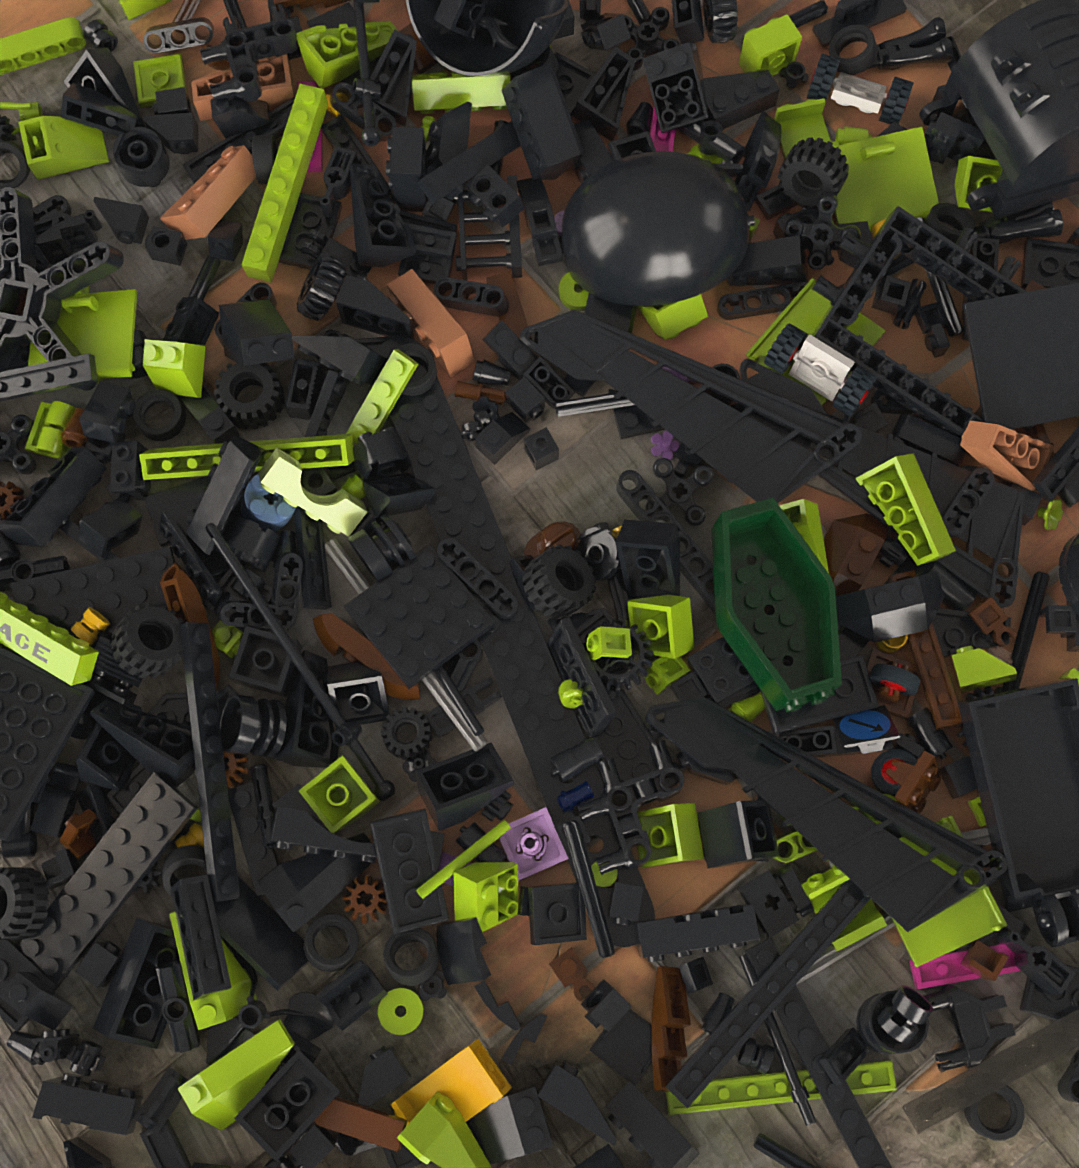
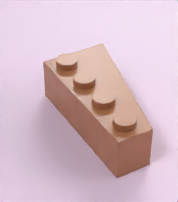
M288 54L278 57L274 55L258 59L255 62L262 87V95L257 100L267 102L269 110H273L295 97ZM219 71L191 82L193 101L200 121L213 119L211 110L213 96L210 85L231 80V77H233L232 71L227 73Z
M244 145L226 148L221 154L222 157L160 217L170 230L182 232L186 240L203 238L209 234L256 178L253 156Z
M413 269L387 284L390 292L388 299L411 319L416 335L425 343L450 379L475 363L466 332Z
M969 421L960 443L981 465L991 470L1002 484L1010 486L1012 483H1015L1033 492H1036L1037 489L1032 482L1047 465L1054 445L1043 443V441L1038 439H1032L1030 436L1019 434L1017 431L1004 426L977 421Z

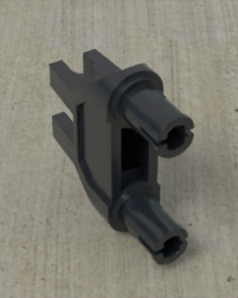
M950 984L944 985L939 992L923 995L928 1002H931L933 1011L945 1008L950 1011L959 1042L958 1049L935 1054V1060L942 1062L937 1064L941 1073L962 1066L968 1069L976 1068L982 1062L995 1040L1016 1035L1012 1023L1007 1024V1022L989 1026L986 1012L1007 1007L1004 995L996 994L978 999Z

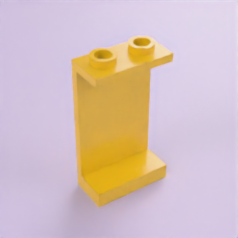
M476 1039L390 1105L394 1109L395 1116L408 1120V1125L425 1104L439 1091L442 1095L452 1100L454 1106L460 1111L466 1122L492 1102L495 1103L502 1098L512 1087L480 1040Z

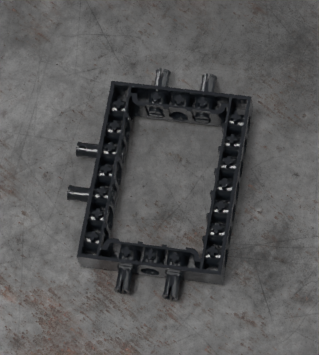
M898 206L889 214L871 244L866 245L849 232L842 240L843 242L840 243V248L858 258V264L843 287H837L822 275L813 285L811 290L816 291L831 301V306L812 336L854 361L851 372L856 367L861 366L877 376L873 384L874 387L933 426L962 439L969 421L984 422L981 405L974 414L972 412L973 409L970 407L965 408L950 398L951 395L949 393H943L928 383V379H921L906 369L907 366L905 364L900 365L885 355L884 350L874 348L862 340L863 336L860 334L856 336L847 330V327L858 318L864 303L872 296V289L885 276L892 259L899 252L974 302L1027 292L1011 281L1018 268H1020L1021 262L1017 260L1014 264L1013 262L1016 258L1007 256L997 272L968 252L974 241L978 238V234L975 231L972 235H969L972 229L964 228L956 243H953ZM1034 425L1021 428L1028 432Z

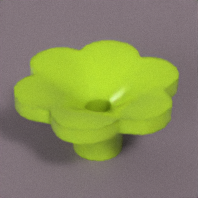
M1052 500L1049 502L1048 508L1040 507L1038 509L1037 516L1044 518V528L1046 530H1055L1063 515L1061 500Z

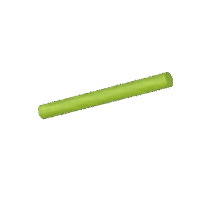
M503 820L420 886L416 890L419 896L424 899L454 875V871L464 867L510 830L511 827L507 821Z

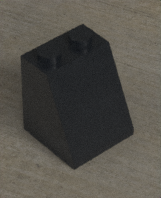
M270 299L219 305L225 357L244 366L294 359L293 341L291 339L292 332Z
M764 800L738 801L697 813L707 868L725 867L779 856L770 806Z

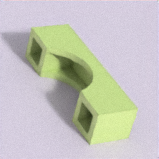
M276 448L258 472L261 486L272 494L277 492L282 495L289 505L293 507L300 506L305 509V513L316 521L319 519L323 520L333 532L337 534L342 532L350 536L367 513L364 502L343 489L326 496L314 495L308 492L300 484L302 469L299 461Z

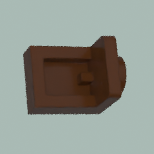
M87 809L80 815L78 813L73 814L66 821V828L60 839V842L77 859H81L97 846L93 836L89 833L97 815L90 809Z

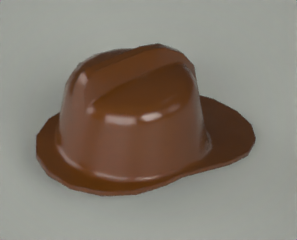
M565 521L552 523L527 542L524 556L531 555L533 558H536L548 548L555 547L556 545H563V547L568 545L574 551L575 548H578L580 542L578 538L581 533L571 523Z

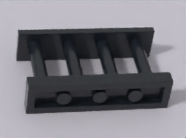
M517 175L507 176V184L518 194ZM463 190L453 199V201L458 203L461 256H456L457 271H462V280H468L467 268L507 266V269L512 268L513 278L522 277L519 214L509 222L510 230L505 231V233L465 235V223L490 221L483 212L464 213V200H469L468 195L470 193L468 190ZM505 243V246L511 247V253H506V256L466 258V245Z

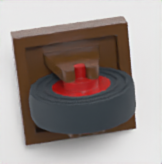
M872 649L866 668L878 705H885L890 714L907 719L920 685V677L916 665Z
M890 749L881 753L874 760L871 768V779L879 792L892 795L898 803L919 814L926 805V797L929 792H934L941 781L935 756L926 751L923 752L917 761L907 751Z

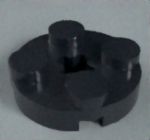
M593 527L580 535L578 538L580 542L575 550L577 549L581 552L583 558H587L588 565L592 566L594 570L592 574L596 577V581H603L611 578L617 570L621 569L615 543L617 534L613 530ZM597 548L601 550L600 559L595 558V554H597Z

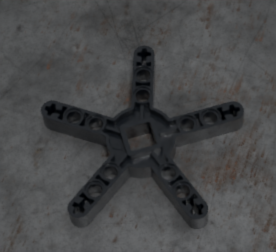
M5 187L0 191V372L6 371L21 342H33L48 362L65 359V356L70 358L82 355L57 324L61 312V300L121 268L124 261L123 254L119 249L105 242L98 241L44 271L38 270L36 266L32 200L29 196L11 187ZM20 290L28 291L23 316L14 315ZM97 382L74 387L89 391L96 386Z

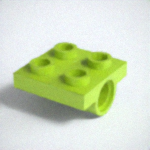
M41 401L25 449L30 453L60 459L71 448L63 444L61 433L72 417L75 407L61 401H52L51 404Z

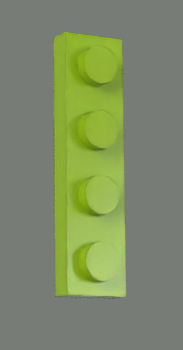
M399 349L393 350L346 434L353 435V442L356 444L359 442L358 437L366 432L375 434L380 431L418 366L416 361Z

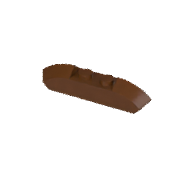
M174 563L163 574L160 581L168 610L172 609L175 611L176 614L174 616L177 619L181 617L184 621L183 623H208L206 610L203 607L201 596L195 583L181 566ZM209 626L217 691L220 682V659L214 642V635Z
M333 613L321 614L313 618L314 627L321 643L334 657L344 651L342 656L350 663L358 662L363 666L381 672L385 691L389 696L405 700L420 699L419 682L408 690L368 639Z

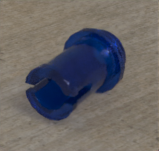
M585 781L583 784L567 792L561 791V795L557 796V800L563 811H572L574 806L593 798L594 794L588 782Z

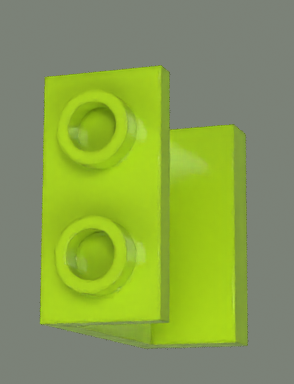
M825 98L809 99L803 103L785 104L777 108L774 120L781 124L780 145L785 159L795 144L797 145L802 139L806 141L807 138L813 137L814 140L822 138L823 142H831L822 114L826 103ZM838 141L832 142L833 147L839 145Z
M835 865L832 866V869L822 874L818 873L810 876L807 882L801 884L814 908L815 914L845 881L849 880ZM872 899L865 904L831 943L837 952L887 926Z

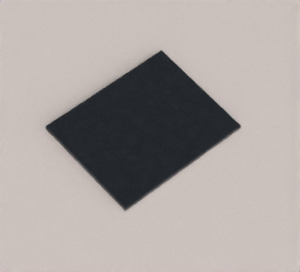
M1079 283L962 304L984 423L998 424L1009 429H1015L1079 416Z

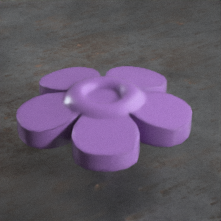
M664 431L662 436L656 433L651 437V442L655 445L651 448V453L656 457L661 455L662 458L670 460L673 457L672 451H677L679 448V442L676 440L671 441L673 435L668 431Z

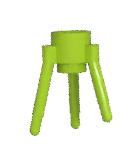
M0 102V109L19 110L21 121L43 116L39 102ZM19 126L16 127V128H15L16 130L13 131L11 134L14 135V134H16V133H19V132H20Z

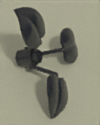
M230 945L236 960L252 977V984L249 996L247 997L248 1003L241 1008L238 1018L235 1016L226 1022L210 1027L207 1037V1064L212 1065L255 1036L247 1028H254L264 1019H269L270 1017L287 1015L284 1026L290 1034L294 1031L308 1041L319 1037L324 1032L333 1028L334 1020L330 1013L317 999L316 995L310 992H299L291 996L288 1003L289 1009L268 1012L263 1002L254 1000L258 982L257 976L262 975Z

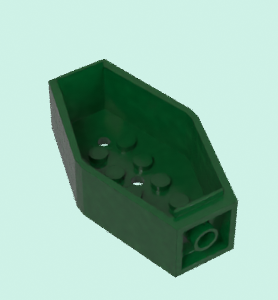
M774 498L722 511L711 529L715 613L719 631L776 711L785 709L786 713L802 708L801 705L811 701L812 705L828 700L827 697L834 695V690L842 685L835 586L831 576ZM748 556L755 558L756 563L754 565L747 563L746 558ZM766 606L773 608L774 613L772 615L765 613L764 608ZM784 657H789L792 660L791 666L783 664Z

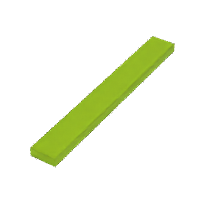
M892 1060L860 1063L846 1079L853 1095L897 1090ZM796 1070L802 1086H806L810 1096L808 1100L821 1099L807 1070ZM784 1071L766 1073V1075L753 1074L713 1079L688 1108L671 1092H665L668 1115L793 1102L789 1093L792 1090Z

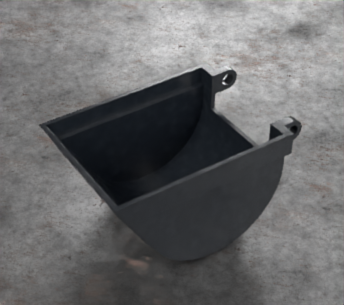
M1040 0L1019 9L995 24L967 49L953 68L946 85L939 86L933 101L925 105L919 112L924 125L929 126L931 120L937 121L941 112L952 116L958 100L963 99L1002 167L1003 171L997 182L979 187L968 195L966 201L971 210L976 211L990 207L997 219L1079 194V0Z

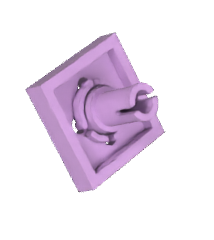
M547 807L509 823L511 829L499 838L509 862L518 864V881L569 859L554 828L555 825ZM543 835H548V836H549V841L547 842V837H546V836L543 837V840H542L541 837H542ZM516 848H517V851H518V852H521V849H522V850H523V853H522V854H518V853L516 852ZM537 855L536 859H539L542 856V859L540 861H536L534 859V856Z

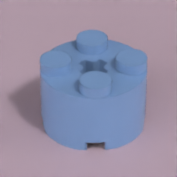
M259 474L255 475L248 483L240 505L241 514L244 519L258 523V527L265 531L268 528L274 532L280 530L291 520L296 507L289 505L279 493L275 492L272 494L266 491L261 486Z

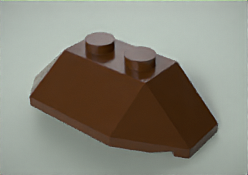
M868 513L833 520L823 539L829 575L835 586V596L859 591L885 541L889 528Z

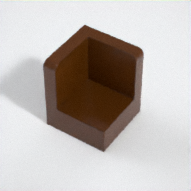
M975 940L960 964L984 980L995 981L1009 956L1005 953H997L981 941Z

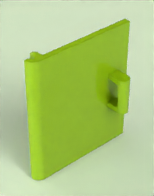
M922 127L834 146L841 150L840 154L845 155L847 158L845 163L849 164L848 177L837 195L838 206L835 211L837 224L868 221L870 232H872V226L879 221L887 219L889 214L898 206L914 217H922L925 220L932 207L939 203Z
M812 278L751 347L746 353L748 359L775 371L764 364L765 357L769 349H771L773 342L776 341L777 336L781 334V331L787 324L791 323L808 334L807 337L813 334L831 306V301L816 291L811 290L813 285H815V279ZM859 312L858 318L847 327V330L856 336L860 334L864 337L862 340L874 346L886 330ZM793 360L792 364L781 375L806 386L805 384L801 383L800 381L789 375L790 370L795 362V360ZM811 389L821 406H823L828 399Z
M136 289L74 294L61 300V312L57 324L82 355L92 354L95 356L98 379L132 377V371H135V366L132 364L138 293ZM30 342L28 366L48 362L34 343Z
M952 815L935 822L963 837ZM905 837L899 838L923 856L929 854ZM937 858L932 860V862L953 876L958 872ZM964 876L965 880L972 884L971 880ZM988 886L909 932L905 931L893 919L915 967H919L994 931H1000L1003 927L1007 926Z

